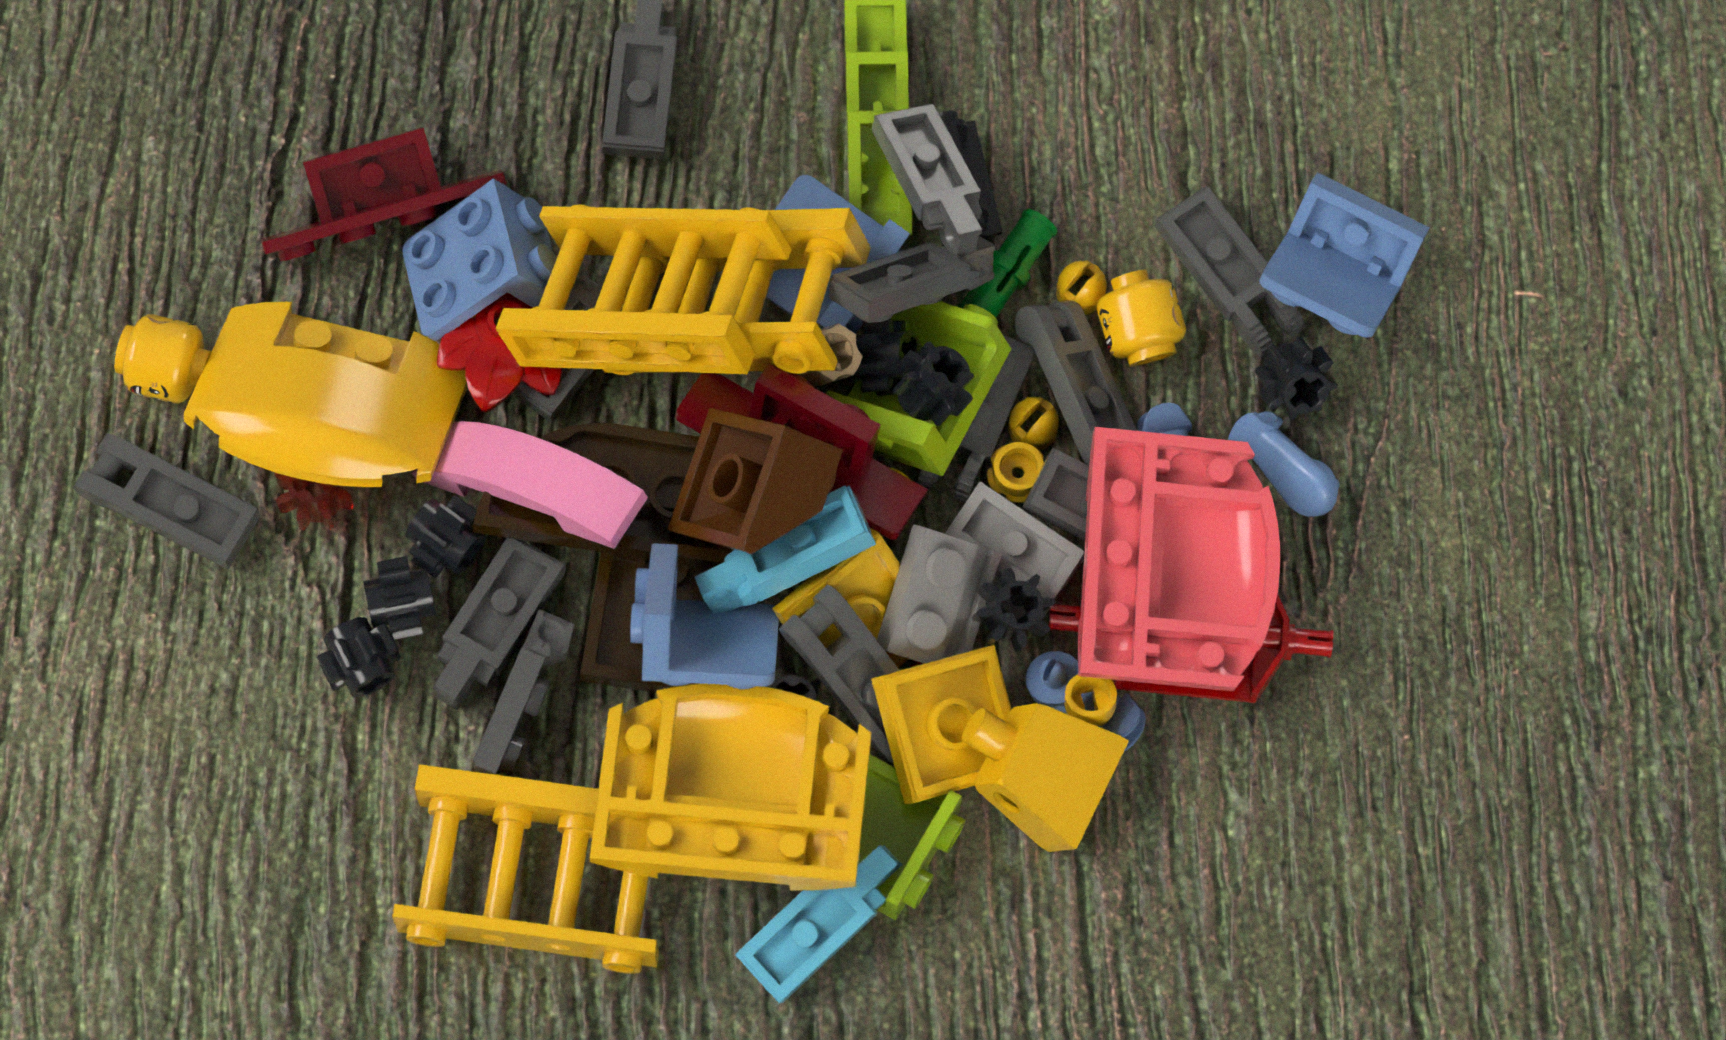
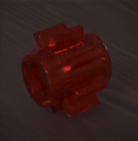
M275 473L278 485L288 490V492L281 494L276 499L280 513H288L296 509L297 523L302 531L309 526L310 522H324L329 529L334 528L333 516L338 512L339 508L352 509L354 506L351 495L347 491L339 489L345 486L317 483ZM317 483L324 493L320 496L312 497L305 487L309 484Z

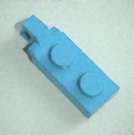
M845 485L827 495L822 512L753 554L733 550L724 558L725 562L695 576L704 601L713 613L731 611L741 606L756 604L758 601L761 602L876 545V542L857 497L851 487H846Z
M879 845L858 865L856 887L803 890L746 943L735 956L779 1004L783 1003L878 914L876 910L886 902V897L877 888L898 870L902 864L885 846Z

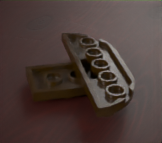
M612 423L573 425L543 435V440L570 450L605 467L641 488L646 493L647 500L615 549L564 532L555 517L492 496L484 491L476 511L473 532L601 552L580 681L656 693L658 690L676 687L661 681H642L643 643H631L632 604L635 603L637 568L649 569L652 543L678 545L676 598L678 600L704 601L695 576L725 562L724 558L734 550L667 530L699 436ZM689 683V684H687V685H691V684H702V683Z

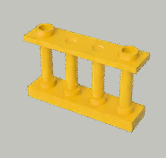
M581 204L571 207H542L539 217L560 251L539 306L531 309L503 308L495 328L520 366L748 374L755 352L734 319L754 260H788L792 250L769 210H759L751 207L740 210L590 207ZM585 255L614 256L595 308L588 310H564ZM641 256L670 257L652 309L645 312H622L623 303ZM697 258H728L709 311L702 314L678 313Z
M850 208L769 210L792 250L788 260H754L734 319L755 352L749 371H764L768 363L783 371L794 374H801L807 371H835L838 359L817 324L820 309L832 270L837 268H854L866 264L871 246ZM641 256L626 295L622 312H645L649 309L659 275L665 272L670 257ZM697 258L678 313L702 314L705 311L716 273L724 270L728 258ZM779 269H806L790 322H759L774 271ZM602 369L604 373H614L617 375H630L633 373L641 372H664Z
M419 764L414 790L419 806L428 807V813L434 817L418 907L394 904L392 917L398 932L407 933V941L424 946L441 947L445 945L446 939L599 959L602 960L603 968L628 974L640 973L642 966L657 967L659 957L657 940L640 938L649 880L647 876L623 871L613 934L574 929L588 840L593 835L598 796L597 788ZM467 813L493 816L492 821L498 825L483 916L444 911L459 821L465 820ZM532 822L558 825L557 831L563 834L548 925L509 920L524 829L531 828Z

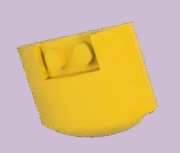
M292 302L254 303L231 308L186 406L184 422L194 430L198 419L201 420L209 429L220 436L218 448L250 464L289 477L339 486L382 487V475H391L417 469V484L431 481L468 386L465 370L452 371L441 369L437 366V354L440 344L415 331L410 341H405L292 314Z
M722 684L676 686L656 691V699L649 700L625 713L623 702L609 709L590 850L591 863L652 878H658L659 873L764 882L790 885V891L856 887L871 745V732L859 724L858 733H856L835 716L828 714L829 706L792 692L764 686H756L750 689H736Z

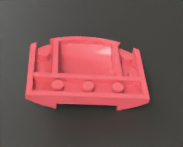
M1104 427L1094 428L1085 500L1087 501L1081 616L1078 622V676L1234 691L1242 681L1244 676H1241V674L1253 660L1256 652L1260 650L1267 635L1274 613L1280 575V538L1274 501L1269 485L1263 488L1252 466L1247 461L1255 456L1248 442Z

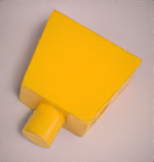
M1038 703L1013 707L1005 721L988 710L981 708L970 718L962 735L963 742L987 756L975 779L976 790L1036 844L1048 852L1077 849L1129 742L1118 734Z

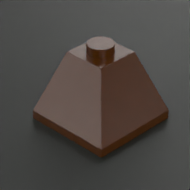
M709 408L667 530L753 554L822 512L827 495L834 485L836 469L843 449L787 426Z

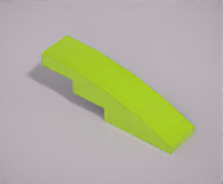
M844 0L849 203L883 227L890 219L909 232V236H912V206L872 132L875 115L909 109L906 0Z

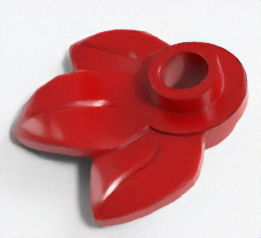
M508 292L478 312L476 317L468 319L453 331L446 333L442 337L438 348L437 366L445 370H465L468 390L475 403L485 413L490 412L505 401L515 391L521 381L531 389L550 396L555 395L561 381L562 368L520 366L496 331L495 322L501 315L503 308H533Z

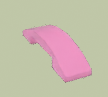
M467 421L453 423L431 481L423 482L463 497L467 495L471 488L483 493L486 491L492 496L555 517L564 532L614 549L648 498L644 490L563 447L512 429ZM415 469L412 472L415 479L417 475V469Z

